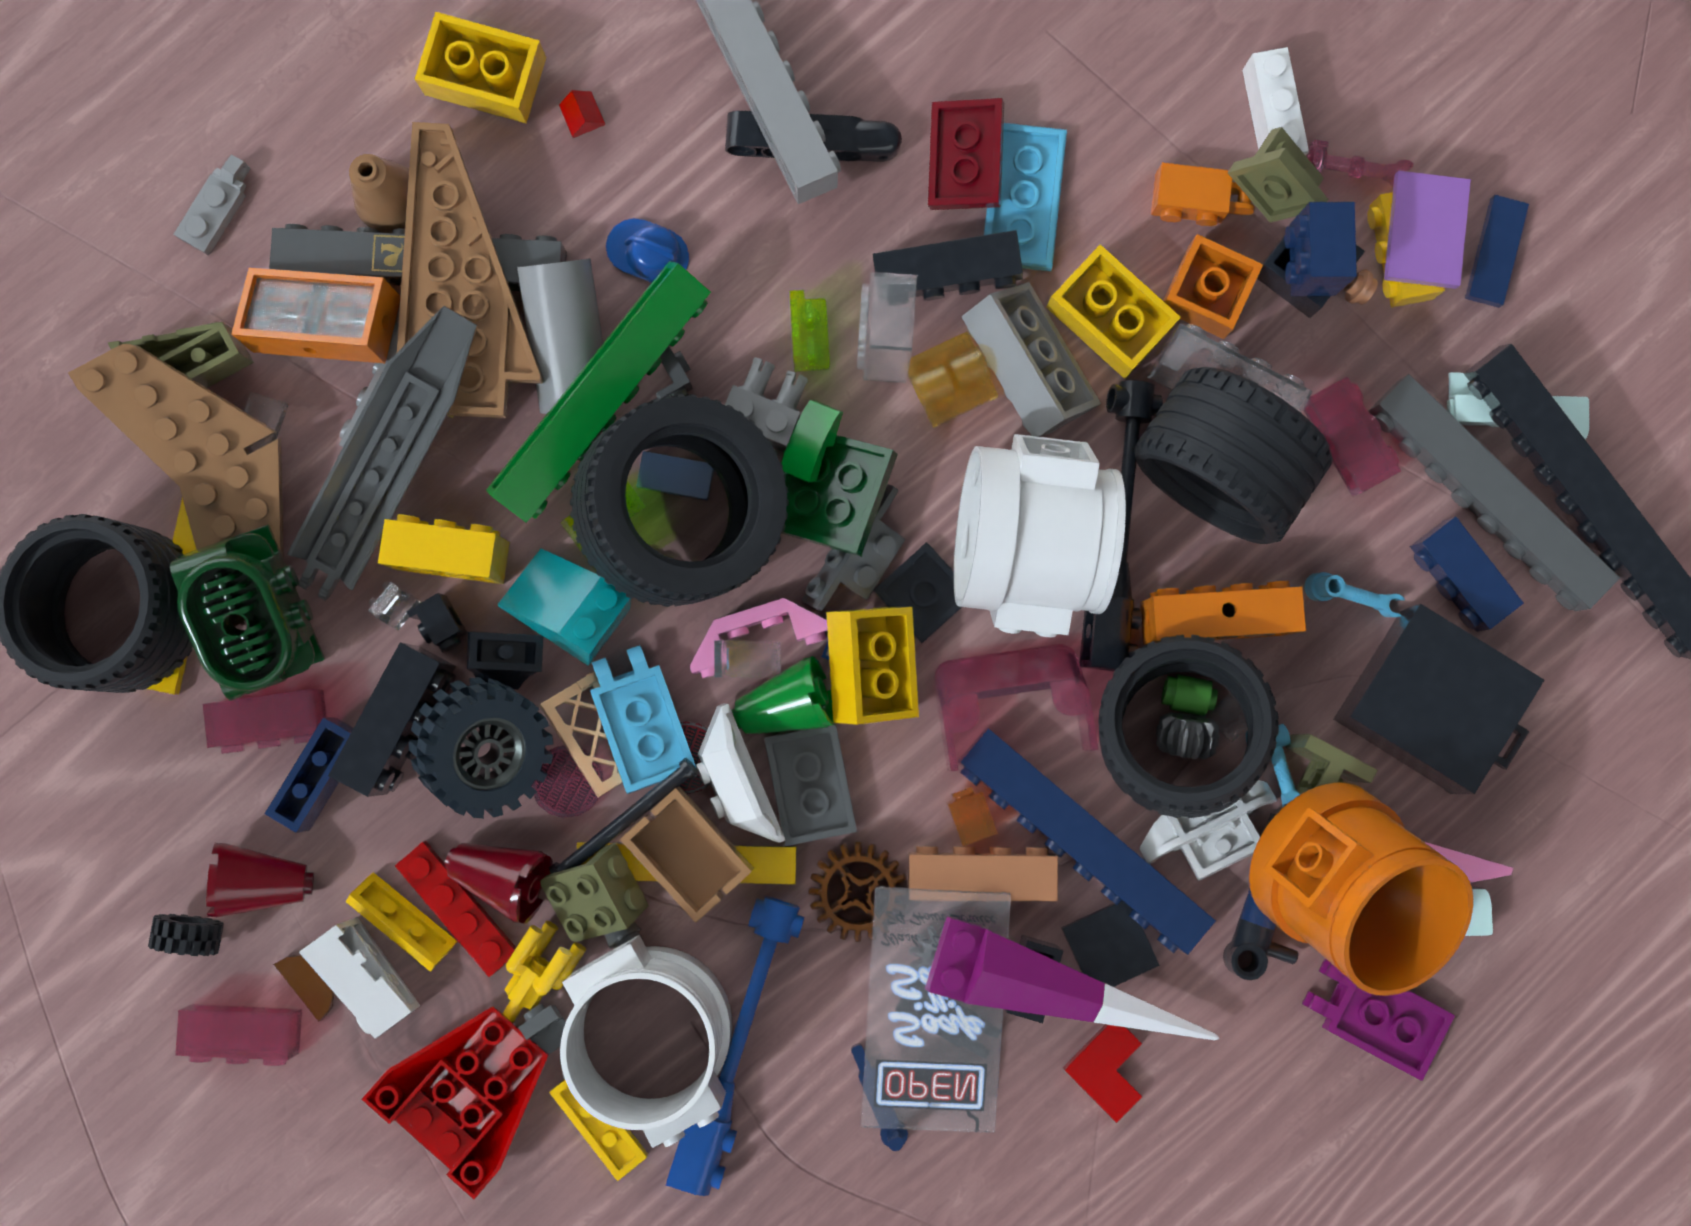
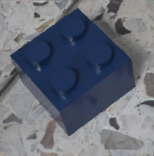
M1309 202L1285 230V247L1290 248V262L1287 263L1285 271L1286 283L1291 284V296H1335L1357 277L1355 202Z

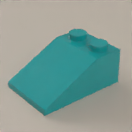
M540 548L500 600L498 607L589 666L629 612L632 598L627 597L624 592L619 593L612 584L608 585L604 582L605 579L602 576H598L596 573Z

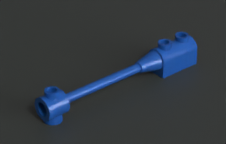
M765 896L764 900L756 899L748 926L755 928L754 933L764 938L733 1032L720 1077H718L726 1091L722 1108L717 1111L719 1117L701 1128L696 1123L684 1130L686 1135L679 1141L666 1186L699 1196H708L711 1188H720L726 1167L719 1165L723 1151L731 1153L737 1131L730 1129L732 1125L731 1114L735 1087L734 1078L777 942L788 944L791 936L799 937L805 917L798 915L800 907L795 904Z

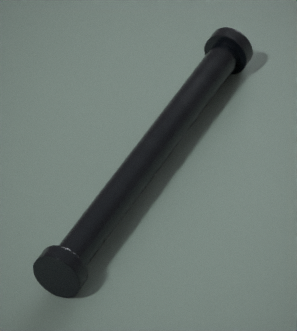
M687 758L681 760L679 768L560 864L555 862L549 867L551 874L582 865L688 778L692 780L696 778L699 772L693 763Z

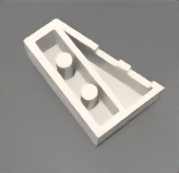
M358 917L335 925L299 952L353 1013L361 1029L365 1033L371 1034L374 1038L385 1033L420 1007V1004Z

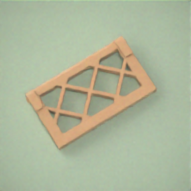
M593 672L544 701L539 706L599 798L623 782L619 772L617 773L618 768L615 762L594 757L598 737L607 739L605 733L599 732L601 727L599 716L595 731L574 726L578 707L597 711L595 705L580 702L583 691L590 687L592 689L600 687L596 673ZM563 703L574 705L570 725L564 723L555 709ZM573 731L594 736L590 756L583 753L572 736ZM592 762L612 766V776L602 782L593 769Z

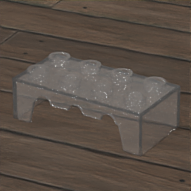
M871 272L870 284H862L857 369L864 370L863 380L906 383L912 354L917 275Z
M1181 323L1166 340L1147 377L1173 390L1184 372L1189 369L1199 367L1218 368L1237 374L1264 387L1301 413L1313 392L1304 387L1305 383L1301 379L1289 374L1283 376L1271 370L1272 366L1262 359L1255 357L1249 359L1238 353L1239 349L1235 345L1226 341H1219L1218 343L1207 337V333L1202 328L1193 324H1187L1186 326Z

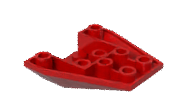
M492 1006L389 1068L361 1100L388 1124L396 1121L449 1168L450 1170L446 1175L472 1199H475L501 1169L549 1055L533 1040H526L520 1029Z

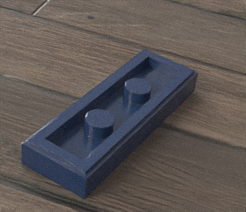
M1494 195L1490 198L1465 299L1497 308L1504 305L1529 207L1528 203L1499 195Z

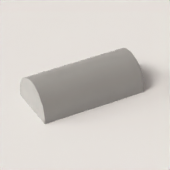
M591 258L517 267L528 339L543 377V384L535 383L539 410L542 414H547L603 344Z

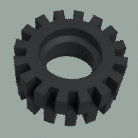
M184 914L154 915L148 947L158 952L164 951V953L214 956L219 953L224 923L219 920H212V918H201V916H188Z

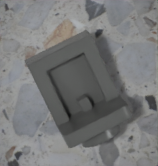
M668 346L660 357L662 358L661 363L673 383L658 391L656 396L658 399L669 395L675 397L678 394L689 396L688 391L692 390L693 387L685 373L691 369L681 351L674 354L670 346Z
M540 1004L523 1016L526 1022L518 1028L526 1040H533L548 1055L560 1048L566 1021L556 1005H550L545 1008L543 1004Z

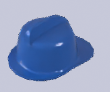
M628 219L614 226L607 237L606 251L612 264L619 270L652 283L669 261L679 263L685 269L688 267L689 252L686 243L681 236L660 225L641 219Z

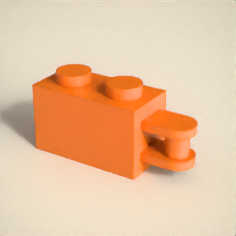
M1162 162L1155 174L1151 215L1160 216V219L1166 222H1179L1182 219L1195 220L1196 224L1200 226H1215L1217 223L1221 224L1228 213L1251 215L1255 211V206L1252 205V201L1237 183L1232 182L1231 176L1227 173L1229 170ZM1231 195H1238L1237 202L1230 201Z

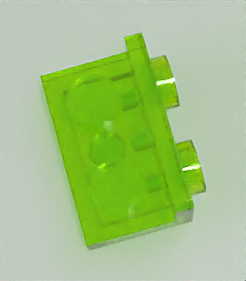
M804 290L789 291L795 372L829 370L830 354L826 299H805Z

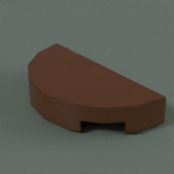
M302 955L288 956L273 964L318 1022L322 1021L333 1007L332 1003L335 993Z

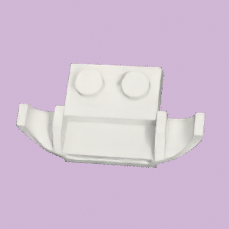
M1258 780L1247 794L1220 812L1196 818L1183 816L1175 818L1161 815L1140 846V851L1146 862L1151 864L1161 856L1181 849L1196 878L1200 881L1254 853L1260 836L1248 815L1261 806L1276 802L1277 798L1267 782Z

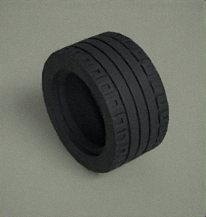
M678 394L675 397L669 395L661 399H653L632 409L613 423L592 443L589 450L583 455L584 459L579 463L578 472L573 479L575 484L571 487L573 495L572 499H570V505L572 506L570 515L574 520L572 527L573 531H576L577 543H580L583 548L581 550L582 554L588 558L587 562L589 565L595 567L597 575L605 579L604 582L608 585L612 584L619 593L624 592L627 597L636 598L639 602H649L650 605H662L665 607L674 605L676 607L702 602L728 593L752 579V576L761 571L762 566L767 565L769 562L768 558L775 553L776 545L780 544L781 532L786 527L784 523L788 517L786 507L789 504L787 499L788 487L785 485L786 475L783 473V465L777 458L776 450L773 449L770 440L765 438L763 431L754 424L755 422L744 417L741 411L734 410L730 405L725 406L717 399L710 400L709 397L705 396L697 398L693 394L689 396ZM663 446L681 448L702 458L719 476L728 499V523L719 545L704 560L692 562L667 557L648 545L636 531L626 505V484L631 467L642 451Z

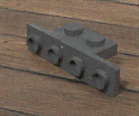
M887 484L862 557L832 548L826 555L825 564L817 577H814L808 583L805 590L806 594L802 598L803 603L821 612L840 583L866 600L869 598L906 540L880 521L897 495V488Z

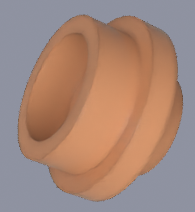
M1367 269L1357 273V277L1344 287L1346 292L1345 300L1351 304L1358 303L1363 305L1367 303L1375 293L1378 285L1377 279L1373 278V273Z

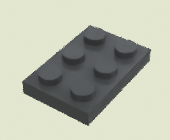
M836 724L828 728L807 729L764 738L781 828L785 837V846L857 832Z

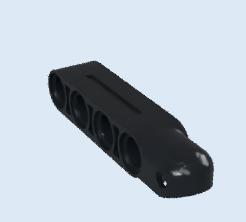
M732 111L727 114L725 151L727 153L744 157L774 158L751 111ZM809 114L813 122L819 121L824 131L826 141L823 143L827 151H834L839 161L885 162L891 160L900 151L902 143L901 132L897 126L890 122L863 120L856 116Z

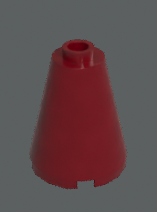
M215 843L211 854H218L217 864H209L206 907H211V909L207 913L208 917L217 918L304 902L305 894L312 895L314 872H307L306 864L227 843Z
M461 843L456 848H452L445 859L448 877L513 922L521 924L528 923L540 909L544 901L538 898L542 889L541 880L546 875L551 874L549 867L553 865L551 856L542 851Z

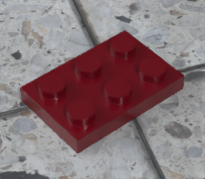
M1003 98L932 102L928 207L930 210L1001 207L1005 104Z

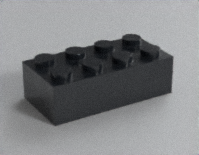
M400 642L328 776L367 797L387 795L389 791L394 792L404 775V772L400 771L407 758L412 759L414 756L409 751V740H418V736L411 731L413 722L423 723L426 717L419 710L424 703L431 708L437 703L433 696L434 693L440 689L446 693L450 690V683H453L456 675L453 674L456 665L419 646Z

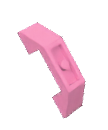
M785 598L715 619L690 664L691 672L693 674L701 673L702 679L723 672L722 666L729 664L721 639L723 635L727 634L728 640L749 634L748 627L762 624L763 629L784 623L782 617L789 615L797 641L805 640L806 645H811L827 639V620Z

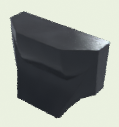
M470 631L467 638V669L473 672L475 678L479 677L487 683L490 678L501 682L505 686L508 685L514 690H519L523 682L530 675L542 672L544 637L542 635Z

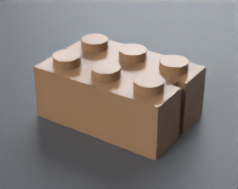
M679 786L651 810L656 817L655 819L651 814L644 816L620 840L691 919L697 923L721 901L724 896L720 891L721 888L727 895L752 872L754 867Z

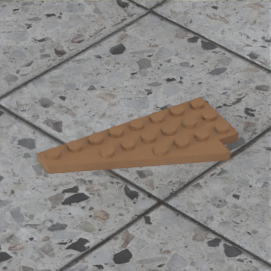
M412 122L397 352L443 306L477 324L456 398L447 415L506 418L508 382L543 384V377L451 126L445 123Z

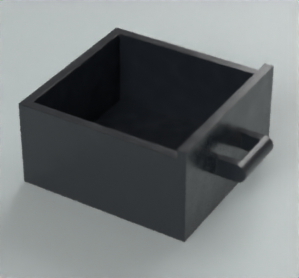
M1420 603L1400 611L1399 614L1401 616L1397 617L1333 720L1444 788L1449 794H1475L1492 765L1495 764L1507 770L1529 731L1518 723L1545 680ZM1511 734H1516L1504 756L1500 757L1499 754Z

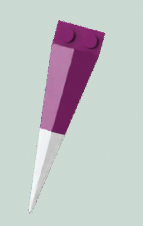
M949 916L946 917L925 985V990L930 993L959 1000L965 1004L1209 1040L1219 1039L1211 1031L1107 985L989 929Z

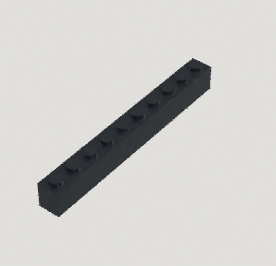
M1513 344L1498 346L1463 373L1469 380L1467 383L1469 390L1477 399H1483L1491 409L1489 415L1494 423L1502 429L1506 428L1513 438L1511 444L1522 457L1529 458L1535 466L1533 473L1543 485L1552 488L1557 495L1555 501L1559 508L1566 514L1572 515L1578 522L1577 530L1587 542L1594 543L1601 552L1599 558L1616 572L1623 581L1620 586L1625 594L1632 600H1637L1645 610L1642 612L1645 620L1653 628H1659L1666 637L1664 644L1667 649L1678 658L1691 659L1690 576Z

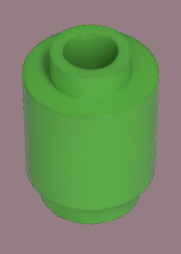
M1176 674L1175 677L1167 676L1163 686L1161 704L1169 705L1170 710L1205 717L1208 710L1213 711L1215 708L1218 690L1212 689V681L1181 674Z

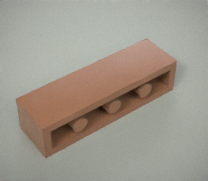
M916 846V852H908L909 900L1058 901V856L1048 854L1047 847H1026V854H1011L1012 847L995 846L989 847V853H975V847L953 846V853H938V846Z

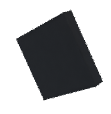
M927 542L873 590L887 607H912L914 636L921 644L962 608L957 606L955 601L954 571Z
M1123 901L1118 906L1113 903L1061 927L1081 973L1112 987L1160 966L1143 928L1128 916L1132 909Z

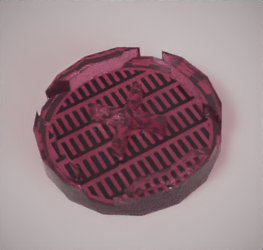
M557 746L548 750L553 754L552 763H543L541 767L548 775L544 783L536 779L531 785L537 791L534 795L537 804L547 813L561 818L579 816L592 809L600 797H597L565 746ZM581 748L585 755L590 756L589 751ZM592 762L593 769L600 780L604 782L601 765Z

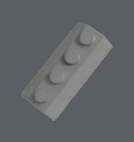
M1029 282L991 293L961 316L970 336L977 342L985 356L987 365L994 371L1004 388L1006 397L1013 403L1022 419L1023 426L1030 432L1031 436L1043 437L1101 404Z

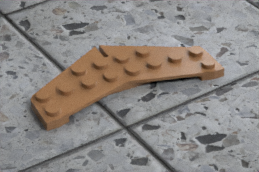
M119 345L68 372L76 388L180 487L196 550L269 524L284 559L281 438L252 453H249L247 450L248 447L277 431L137 345ZM231 614L230 616L233 626L245 621L244 617L239 614Z

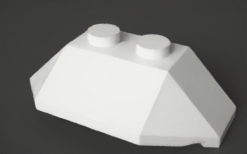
M723 703L718 705L698 752L701 763L696 764L703 784L710 783L714 791L715 797L710 798L713 809L718 819L725 817V820L731 825L778 843L785 841L783 832L729 704Z

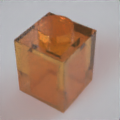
M968 787L951 794L953 800L946 802L962 846L998 834L982 791L974 792L972 787Z

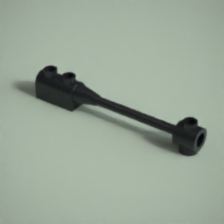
M1126 380L1119 382V385L1112 384L1107 394V412L1116 414V420L1126 422L1121 466L1126 500L1124 543L1118 578L1109 605L1102 614L1084 611L1079 668L1115 671L1127 657L1131 658L1134 656V651L1138 649L1137 644L1130 643L1131 629L1138 630L1140 628L1142 611L1140 608H1134L1129 563L1127 562L1137 462L1134 447L1139 441L1140 424L1150 423L1152 416H1156L1163 405L1162 396L1154 394L1155 385L1145 381Z

